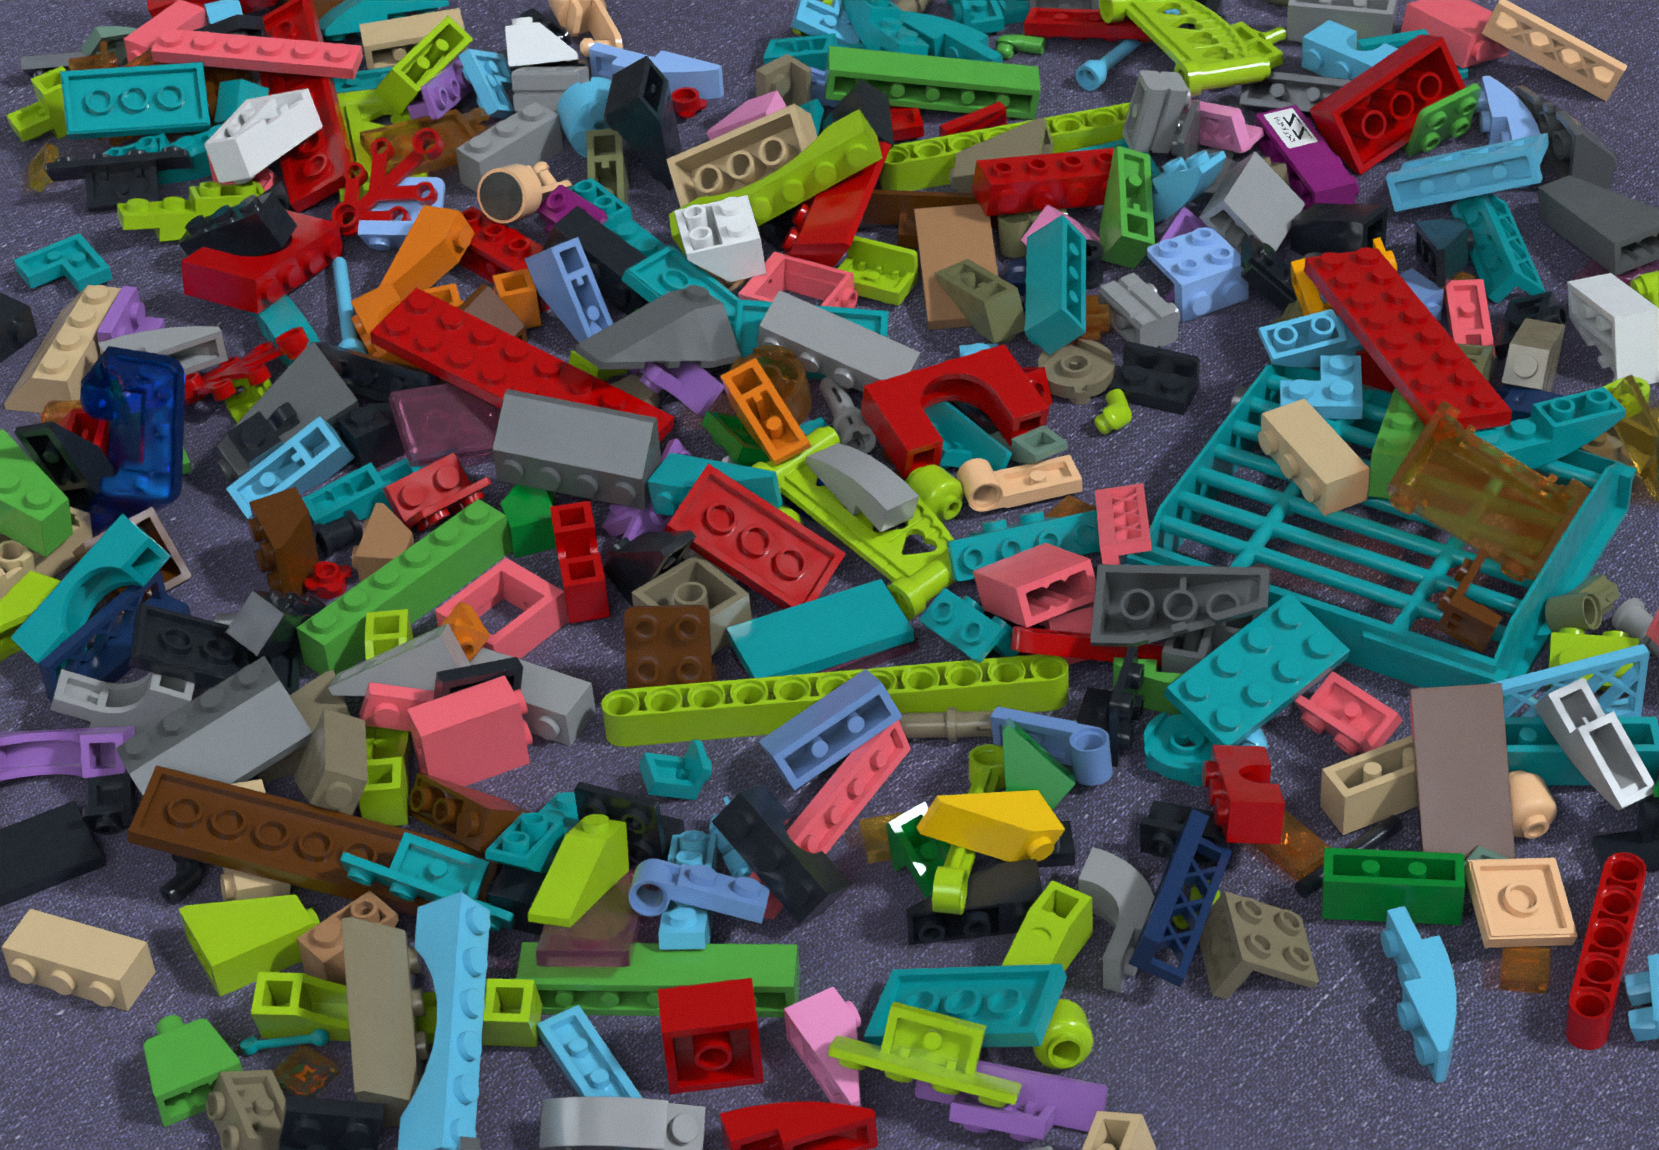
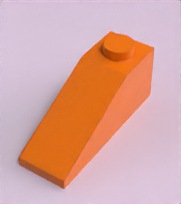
M423 205L379 287L391 281L401 301H403L416 287L421 290L430 288L459 263L475 233L460 210Z
M756 358L721 375L728 402L747 432L775 466L811 448L807 437Z

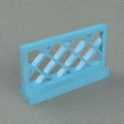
M1543 133L1404 162L1399 171L1390 172L1386 176L1394 211L1398 212L1541 183L1540 164L1550 144L1548 134Z
M1644 644L1494 682L1502 683L1503 696L1512 695L1504 703V717H1510L1524 703L1531 707L1521 717H1540L1534 706L1548 693L1592 673L1594 675L1587 683L1593 694L1606 681L1612 684L1597 699L1605 715L1614 711L1617 717H1642L1650 652ZM1633 663V666L1620 679L1614 676L1623 665ZM1553 685L1539 699L1532 697L1540 687ZM1624 692L1629 694V697L1617 700Z

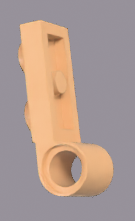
M1070 454L993 471L988 461L976 458L965 462L957 472V480L963 486V493L969 506L978 512L1021 506L1083 491L1082 477Z

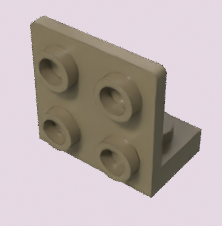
M1224 891L1212 905L1200 936L1199 944L1213 996L1228 1000L1236 989L1248 979L1252 971L1308 988H1314L1319 982L1302 917L1299 914Z

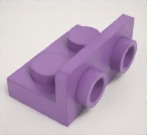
M122 286L98 328L97 336L99 342H103L128 334L163 329L165 322L163 318L145 317V306L140 302L137 287Z

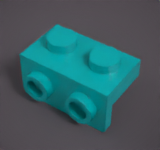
M946 0L948 6L952 5V16L955 22L974 28L986 35L1005 30L1004 16L997 0Z
M944 587L920 617V622L976 663H981L992 649L1003 657H1012L1019 653V651L1010 649L1013 629L996 615L992 619L983 614L985 610L967 595L961 599Z

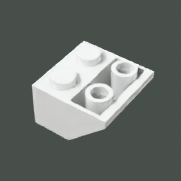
M747 195L728 197L722 201L703 205H691L674 211L688 261L729 282L766 274L761 238Z

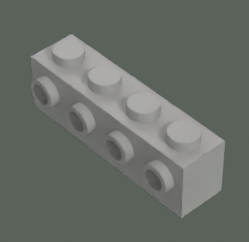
M781 290L778 291L759 325L757 345L763 347L767 353L776 357L783 356L798 363L806 371L819 372L828 376L838 385L845 388H855L863 392L865 385L917 370L920 352Z

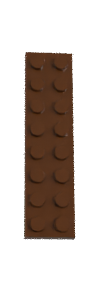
M158 765L154 769L130 825L127 843L353 901L371 890L393 911L416 917L418 907L431 903L430 901L417 896L414 902L406 901L389 893L390 887L374 881L372 886H365L352 881L347 877L348 871L343 869L339 861L342 853L346 852L390 868L403 834L408 832L488 861L490 868L477 900L487 903L486 893L489 883L496 877L500 865L485 859V852H478L462 843Z

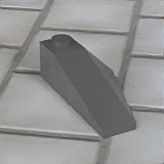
M1524 85L1516 86L1515 95L1531 112L1540 133L1548 134L1550 144L1543 159L1557 179L1571 175L1605 189L1611 188L1612 174L1617 168L1616 157L1612 150H1608L1600 137L1568 113Z
M689 285L685 289L670 291L578 343L575 348L576 353L600 369H644L646 362L664 364L667 368H679L681 361H697V365L700 368H713L739 362L741 356L723 303L711 296L706 288L697 285Z
M1098 564L1091 646L1137 647L1268 611L1270 567Z

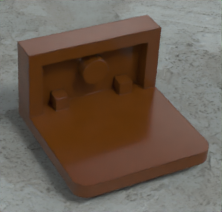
M663 605L631 606L627 608L624 613L627 689L717 681V664H712L710 610L707 606Z

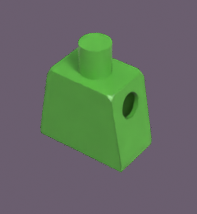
M177 1015L166 1016L156 1025L158 1035L147 1039L143 1044L154 1098L164 1127L206 1111L207 1095L213 1091L219 1072L243 1071L239 1058L207 1019L200 1018L184 1025L181 1017Z

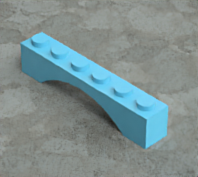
M458 892L422 905L417 909L414 948L425 960L433 978L437 997V1024L433 1048L425 1073L413 1098L400 1117L398 1150H456L460 1136L476 1138L475 1128L477 1099L479 1096L478 1084L480 1055L482 1052L483 1013L485 1010V982L488 967L490 910L463 892Z

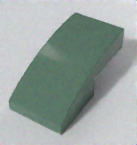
M123 26L95 27L80 49L87 59L114 55L120 65L129 64L124 38L137 30V28Z
M1045 425L1012 438L1011 446L1008 445L999 431L990 434V436L1011 452L1010 460L1019 463H1036L1068 449V442Z

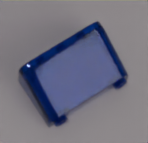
M108 346L81 380L80 390L81 406L85 413L98 420L110 421L109 462L117 472L115 476H104L99 481V493L83 510L90 513L91 528L93 530L111 527L121 514H124L129 519L150 507H153L155 511L167 508L176 501L182 490L185 406L184 368L179 361L167 355Z

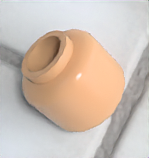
M1521 770L1510 772L1509 782L1514 837L1538 838L1548 831L1549 826L1555 820L1558 812L1556 802L1544 779L1539 775Z

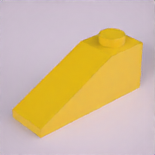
M1039 790L936 796L916 827L922 835L1007 862L1037 859V862L1044 860L1053 852L1055 843L1065 830Z

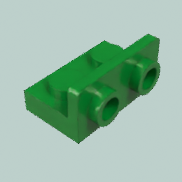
M706 411L701 425L713 436V442L725 448L726 454L730 455V459L733 462L751 467L757 462L766 463L770 460L747 432L738 416Z

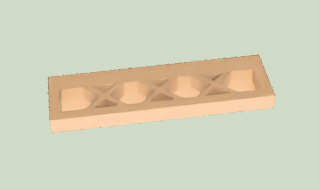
M1499 0L1481 33L1606 102L1627 68L1626 64L1508 0Z

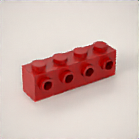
M1114 148L976 160L972 193L986 216L1043 211L1047 204L1055 209L1104 205Z
M473 206L461 212L475 233L458 264L494 284L492 275L527 269L528 267L524 259L542 252L543 246L540 243L532 241L503 223L489 219L482 211ZM537 291L539 312L543 313L550 309V307Z

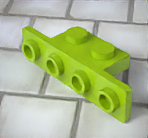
M893 1002L890 1007L882 1046L837 1035L830 1044L828 1056L839 1059L838 1063L846 1068L865 1070L866 1067L883 1070L886 1077L898 1082L908 1083L912 1082L913 1079L932 1083L931 1088L940 1093L958 1095L962 1091L977 1095L980 1102L993 1107H1006L1007 1104L1015 1105L1022 1088L1021 1083L976 1071L987 1026L898 1002Z

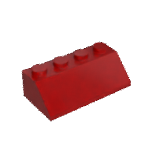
M1419 34L1314 105L1309 111L1321 136H1324L1328 146L1356 174L1361 175L1410 141L1417 116L1422 109L1466 87L1443 36Z
M879 142L882 159L807 199L805 204L802 203L792 219L796 227L795 229H790L781 245V248L786 250L785 255L834 268L852 245L891 148L890 144Z

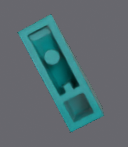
M670 452L647 480L654 512L672 517L708 463L774 507L780 508L783 504L775 471Z

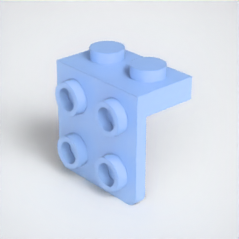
M406 177L398 185L409 186L417 185L423 181L430 182L438 192V199L431 206L440 208L444 206L445 183L441 178ZM430 190L423 192L421 198L427 197L430 194ZM418 201L379 202L371 211H389L395 206H402L410 214L411 221H401L404 215L397 216L394 221L359 220L358 235L369 248L385 251L390 250V248H400L423 206Z
M1211 227L1197 228L1192 232L1172 239H1165L1147 248V257L1174 283L1175 305L1179 310L1182 323L1248 300V282L1241 277V272L1245 270L1241 267V255L1215 229Z

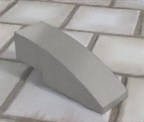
M187 326L147 330L98 343L107 376L110 379V376L118 374L123 386L152 377L155 384L158 385L228 361L221 329L215 326Z
M837 443L806 457L805 463L853 516L863 512L880 532L913 518L919 495L892 470L870 455L853 447Z
M1584 677L1548 693L1534 705L1548 730L1567 757L1586 780L1618 811L1654 794L1653 788L1655 783L1615 712L1612 711L1605 715Z

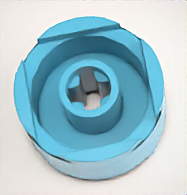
M591 77V81L582 84L578 81L572 84L562 94L557 106V114L559 115L562 130L573 149L585 158H587L586 131L610 129L605 120L604 112L611 80L603 77Z

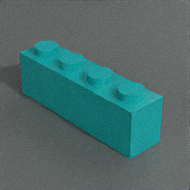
M1063 214L1027 237L1024 331L1031 343L1039 345L1049 355L1086 333V237Z
M1505 717L1509 773L1518 770L1535 773L1544 779L1546 785H1591L1564 753L1541 717ZM1617 717L1655 783L1659 771V724L1657 717Z

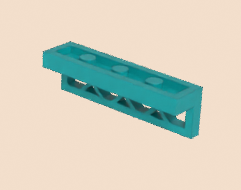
M1492 193L1459 199L1450 208L1454 218H1461L1468 229H1472L1474 248L1473 251L1468 252L1479 278L1484 280L1485 292L1489 299L1499 304L1516 286L1530 295L1546 292L1505 201Z

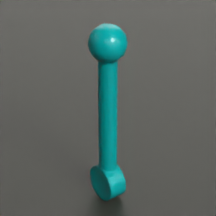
M321 1028L316 1029L312 1034L257 1040L256 1037L251 1036L240 1043V1048L244 1055H252L260 1049L310 1043L323 1047L329 1042L330 1037L329 1033Z

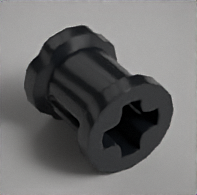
M1086 240V290L1097 288L1103 282V272L1100 269L1103 247L1100 243L1093 240Z
M350 509L344 511L343 517L323 525L320 522L313 524L312 530L316 543L322 554L327 558L333 556L334 550L353 542L359 545L362 539L361 524L355 513Z

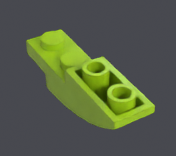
M252 180L243 184L228 185L206 181L200 183L199 186H189V200L181 197H167L163 201L149 202L146 199L135 198L128 200L127 203H117V218L123 230L154 229L160 242L180 240L187 231L185 229L186 224L196 216L203 215L207 217L224 205L233 207L240 204L248 196L256 195L258 197L265 191L260 183Z

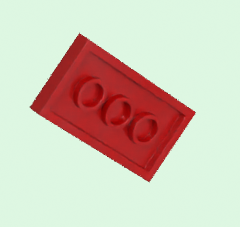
M709 463L664 529V532L691 530L696 538L690 545V549L782 609L818 599L846 554Z

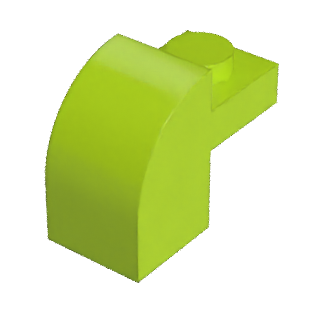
M63 66L32 78L31 82L38 102L6 115L10 127L22 142L36 139L50 130L58 140L67 135L60 71H66Z

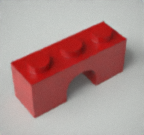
M590 501L550 507L569 624L610 617L601 556L598 551Z
M1212 745L1211 761L1203 762V787H1208L1209 806H1214V822L1216 826H1221L1226 843L1281 844L1285 801L1279 785L1269 784L1271 762L1265 747Z

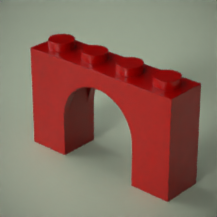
M286 210L297 224V227L285 245L280 249L266 253L263 256L248 257L202 247L181 261L184 295L259 314L330 265L334 259L342 256L343 243L340 238V223Z
M1005 344L865 385L861 406V415L903 479L907 478L913 470L932 464L940 465L944 440L924 412L926 408L933 404L944 401H959L978 407L989 416L1009 446L1012 445V438L1043 425L1046 426L1049 412L1048 405Z

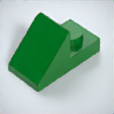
M924 801L888 822L886 829L892 866L895 872L907 866L924 897L928 898L933 893L937 867L944 866L951 845L950 843L922 835L917 830V825L928 810Z

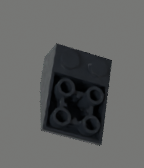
M646 55L613 74L604 117L608 126L612 130L617 131L627 142L630 151L635 156H639L648 166L653 178L661 181L670 191L674 188V184L666 159L680 154L681 142L669 81Z

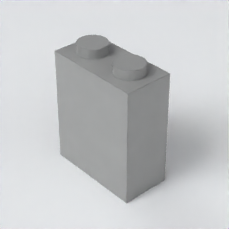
M1255 151L1229 170L1199 218L1208 227L1215 229L1240 255V243L1251 234L1262 244H1269L1276 252L1291 228V220L1301 212L1305 203Z

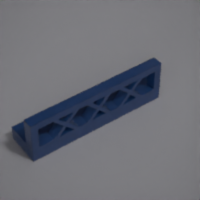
M158 570L144 587L129 585L38 663L50 701L53 699L59 678L56 675L55 669L66 659L68 661L64 670L108 683H116L133 668L129 667L135 613L147 589L151 588L152 596L143 604L191 616L188 604L167 595L161 570ZM125 610L120 624L112 629L117 615ZM97 634L92 648L84 654L89 639Z
M1192 809L1177 837L1128 963L1178 987L1182 985L1232 853L1231 850L1202 837L1209 816L1195 809ZM1195 852L1217 861L1216 866L1200 870L1193 858ZM1194 883L1203 898L1188 902L1181 889L1184 885ZM1183 915L1191 931L1176 934L1169 922L1170 918ZM1170 947L1179 962L1178 967L1176 968L1155 958L1156 951Z

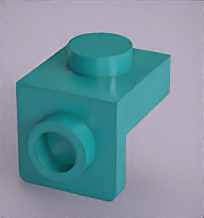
M692 740L684 757L644 752L638 764L648 795L696 800L703 784L709 781L712 772L711 760L707 757L701 740Z

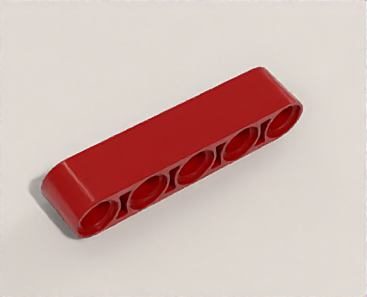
M1615 853L1608 857L1604 863L1569 997L1565 1036L1573 1046L1582 1050L1599 1049L1608 1040L1642 905L1646 865L1641 858L1631 853Z

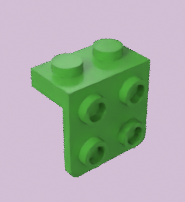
M1477 83L1435 102L1419 112L1410 141L1402 146L1409 157L1421 151L1429 152L1441 141L1451 136L1453 138L1459 137L1470 128V122L1482 92L1481 87Z

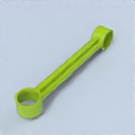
M985 744L977 746L970 751L969 781L971 786L968 794L996 792L997 789L1006 787L1003 746ZM951 844L944 866H938L935 873L932 893L933 912L963 914L967 897L968 878L977 852Z

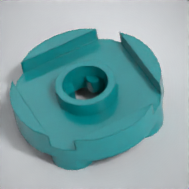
M1166 711L1155 716L1144 730L1145 766L1166 778L1185 781L1188 785L1194 787L1202 786L1203 762L1211 761L1212 745L1214 744L1182 713L1167 717ZM1188 741L1194 742V746L1192 747L1180 746V744H1187Z

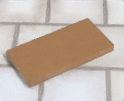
M979 204L914 209L928 330L972 326L937 281L935 272L969 259L998 276L990 216L985 215Z

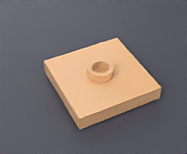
M1556 858L1468 860L1464 866L1465 877L1484 948L1574 944L1578 935Z

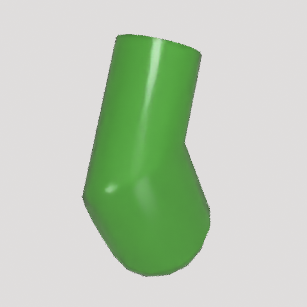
M1025 34L1001 35L995 41L997 46L995 51L1002 54L1003 59H1010L1013 56V51L1043 55L1046 40L1045 37L1027 36Z

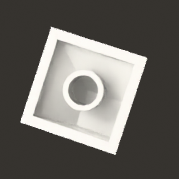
M532 17L512 19V26H505L508 65L511 69L530 67L537 64L557 63L559 61L574 62L579 59L578 53L541 23H533Z

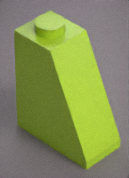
M296 894L194 904L179 908L186 939L220 997L256 982L258 972H279L302 962L296 938L320 923L314 909L309 908L305 910Z

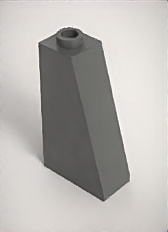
M1571 175L1538 187L1539 219L1614 276L1659 259V209Z
M315 342L305 348L235 427L259 411L267 420L279 406L289 402L296 411V417L300 423L279 436L284 444L319 416L338 431L337 418L353 412L359 408L356 397ZM226 435L217 445L221 459L217 462V466L225 479L230 483L233 480L237 481L252 468L249 467L228 438V435Z

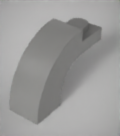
M61 669L50 710L90 721L89 728L134 726V732L137 735L165 718L171 712L189 703L192 699L195 683L150 672L138 681L116 684Z
M1092 847L1078 878V891L1092 897L1093 914L1105 919L1115 929L1103 956V988L1121 993L1128 975L1135 976L1138 970L1137 967L1128 963L1154 895L1145 878L1132 865L1112 853Z
M562 1097L542 1100L539 1149L564 1150L565 1146L575 1147V1150H703L705 1107L668 1103V1100L628 1097Z

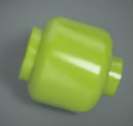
M932 464L919 467L909 474L905 482L919 495V498L933 511L942 523L954 518L960 512L964 497L963 486L959 480L945 469Z
M1068 999L1058 1000L1041 1046L1033 1047L1035 1057L1044 1066L1054 1070L1070 1069L1085 1061L1091 1053L1094 1039L1086 1014L1081 1007Z

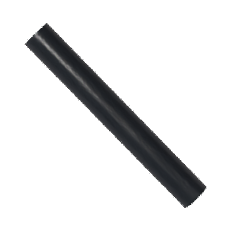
M1391 815L1346 848L1374 850L1401 831L1403 824L1397 816ZM1323 864L1295 883V889L1301 897L1307 898L1322 887Z

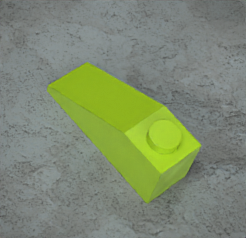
M592 814L585 816L565 835L528 912L529 922L571 928L629 871L626 822L610 820L608 816L602 814Z

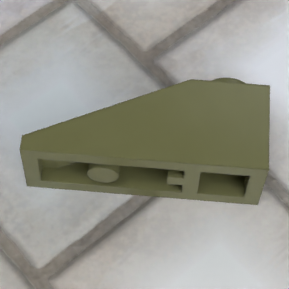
M611 128L586 131L588 179L593 178L628 205L629 153L627 142L617 131Z
M969 259L935 272L937 281L978 334L993 343H1005L1013 340L1016 334L1024 331L1025 315L1018 288Z

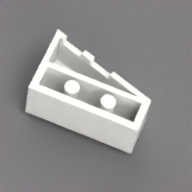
M307 88L246 99L210 137L204 146L219 183L234 181L235 184H243L252 180L258 172L323 126Z
M1612 273L1568 281L1569 318L1587 346L1596 345L1602 356H1598V362L1602 368L1610 367L1614 372L1613 382L1626 376H1635L1644 379L1648 384L1658 383L1659 308Z

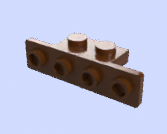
M873 190L863 215V222L866 224L899 225L898 246L918 249L914 209L979 203L973 193ZM998 215L990 216L991 228L998 229Z

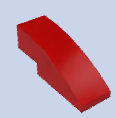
M807 1101L763 1104L719 1113L725 1150H869L878 1147L876 1115L871 1108L841 1103Z

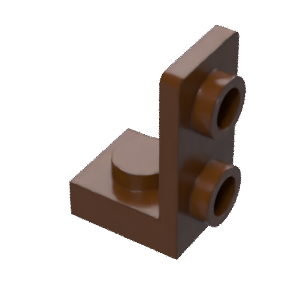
M1483 548L1480 549L1474 561L1467 557L1465 558L1454 578L1456 582L1460 583L1457 590L1449 586L1437 607L1438 610L1444 613L1436 629L1481 653L1486 649L1502 616L1489 610L1484 605L1465 597L1489 554V551Z

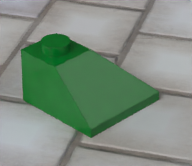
M1008 717L1002 727L1006 792L1039 790L1053 810L1076 784L1075 777L1072 772Z

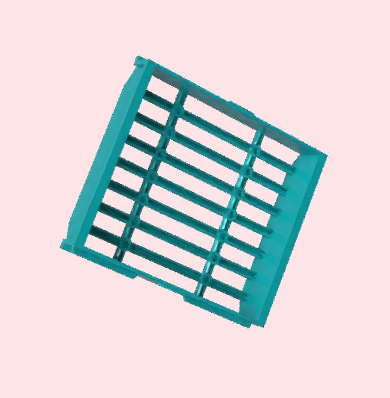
M1270 363L1265 366L1159 506L1149 528L1152 551L1132 553L1126 556V563L1130 565L1214 566L1175 553L1184 540L1187 539L1236 555V558L1229 567H1250L1260 563L1400 609V613L1391 625L1269 584L1268 608L1290 592L1350 650L1348 658L1344 662L1421 688L1490 684L1530 672L1550 640L1552 632L1547 625L1545 617L1547 600L1553 596L1566 595L1587 580L1629 511L1632 483L1637 469L1623 465L1622 462L1577 449L1551 463L1512 476L1502 466L1476 472L1456 449L1458 434L1471 431L1433 436L1427 430L1420 460L1421 465L1485 485L1480 493L1476 494L1417 475L1413 491L1468 508L1464 517L1460 519L1410 502L1368 496V500L1358 504L1452 533L1446 544L1340 510L1324 516L1312 502L1310 503L1306 499L1300 498L1303 494L1302 490L1291 478L1285 477L1274 459L1250 452L1256 443H1259L1258 434L1261 432L1262 413L1280 407V380L1304 379L1320 381V371L1308 367H1287ZM1362 384V419L1324 420L1345 442L1347 441L1373 450L1393 393ZM1360 458L1370 468L1371 461ZM1241 466L1289 481L1290 483L1281 492L1234 477L1233 474ZM1221 490L1273 507L1266 516H1262L1215 501V498ZM1508 491L1577 514L1572 522L1568 523L1495 499L1498 494ZM1205 514L1254 530L1255 532L1248 541H1244L1196 524ZM1298 514L1435 558L1429 569L1422 568L1283 523L1282 521L1286 516ZM1493 516L1560 537L1561 539L1556 547L1552 548L1479 525L1483 518ZM1278 538L1417 583L1418 586L1412 595L1264 546L1269 540ZM1473 541L1545 563L1539 574L1486 558L1479 573L1528 588L1529 590L1521 600L1472 584L1466 594V598L1478 604L1512 614L1508 625L1498 624L1491 640L1500 642L1494 658L1409 631L1415 620L1427 618L1436 622L1440 621L1444 612L1437 609L1439 604L1430 602L1429 599L1432 594L1445 593L1449 586L1457 590L1460 583L1456 582L1453 577L1447 576L1446 573L1450 568L1461 567L1466 557L1474 561L1477 554L1462 550L1466 543ZM1512 695L1503 696V704L1508 699H1510Z

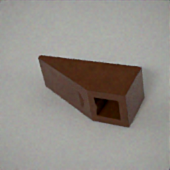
M418 772L414 788L409 796L410 806L408 815L478 852H485L522 813H530V811L508 800Z

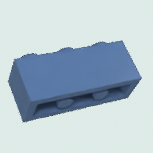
M865 669L758 742L778 774L795 791L902 718V715L882 682Z

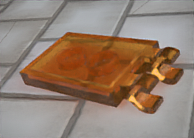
M476 108L465 114H460L457 109H454L433 121L429 115L360 132V144L372 158L373 155L370 152L372 142L378 138L389 140L395 149V154L387 162V175L414 150L412 138L417 131L423 128L436 130L444 142L441 156L435 160H425L409 175L412 176L457 165L456 148L490 129L491 127L486 128L484 124H479L481 121L489 120V115L483 108ZM434 144L429 145L426 150L432 148ZM382 147L378 154L384 153L387 147Z

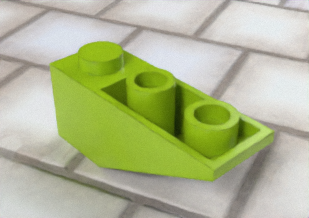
M1052 880L1029 909L1001 966L1061 964L1065 971L1093 935L1092 897Z

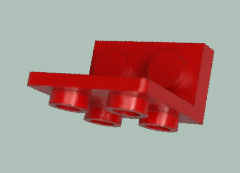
M453 452L386 486L382 490L400 521L408 529L416 526L419 532H422L449 516L448 509H451L455 515L476 500L484 498L482 490L492 483L487 476L471 484L457 456Z

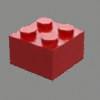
M752 978L657 989L670 1095L764 1083Z

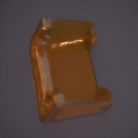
M1442 400L1388 484L1387 493L1392 497L1390 499L1391 505L1408 515L1414 512L1478 552L1481 548L1489 551L1487 557L1500 564L1502 572L1511 579L1518 582H1523L1524 579L1534 580L1582 507L1591 488L1574 478L1567 486L1555 484L1558 479L1556 475L1550 473L1548 478L1544 477L1474 435L1477 429L1469 424L1467 429L1464 430L1463 426L1457 421L1461 411Z

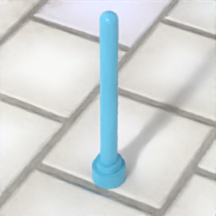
M1177 9L1164 11L1166 14L1179 15V10ZM1125 39L1100 60L1086 61L1076 70L1078 84L1085 90L1095 91L1105 83L1108 71L1143 42H1139L1137 39Z
M337 257L332 261L342 336V341L338 347L367 354L364 343L357 339L356 328L351 320L354 312L350 302L352 298L347 262L344 258Z

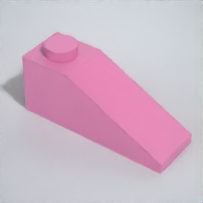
M833 986L784 1008L787 1040L831 1103L861 1107L860 1070L846 1068L838 1063L839 1059L828 1056L830 1044L837 1035L858 1040L857 1028L861 1026V1019L854 1004L850 1000L845 1002Z

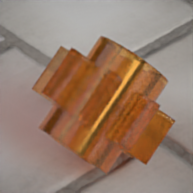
M1086 295V333L1081 335L1079 339L1098 342L1101 339L1100 333L1109 332L1110 308L1108 304H1099V295Z

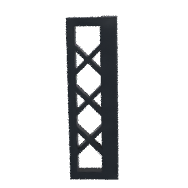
M315 342L354 394L422 413L452 410L454 407V398L436 393L437 376L423 369L324 342Z

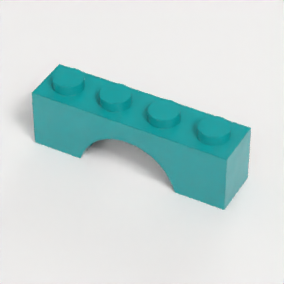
M121 514L10 638L37 664L40 663L87 622L95 605L106 594L127 585L144 587L171 555L124 514ZM68 659L55 669L57 677L60 675L61 669H65Z

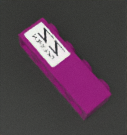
M1296 104L1256 114V126L1263 128L1264 136L1255 144L1265 157H1270L1272 162L1286 163L1290 188L1305 203L1304 210L1315 203L1355 204V197L1359 195V186L1355 176L1348 173L1343 166L1341 158L1338 155H1334L1328 147L1324 136L1318 134L1310 118L1305 117Z

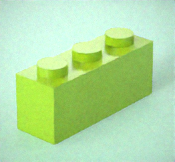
M447 15L389 71L374 91L401 115L407 109V106L422 94L421 87L455 60L458 55L463 53L473 38Z

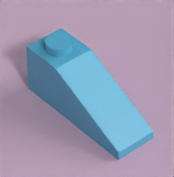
M319 416L231 484L226 490L247 519H252L250 501L296 487L299 494H302L325 482L356 457L336 430Z

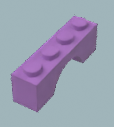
M134 726L0 732V781L37 775L66 774L77 775L82 778H92L128 773L115 748L135 735Z

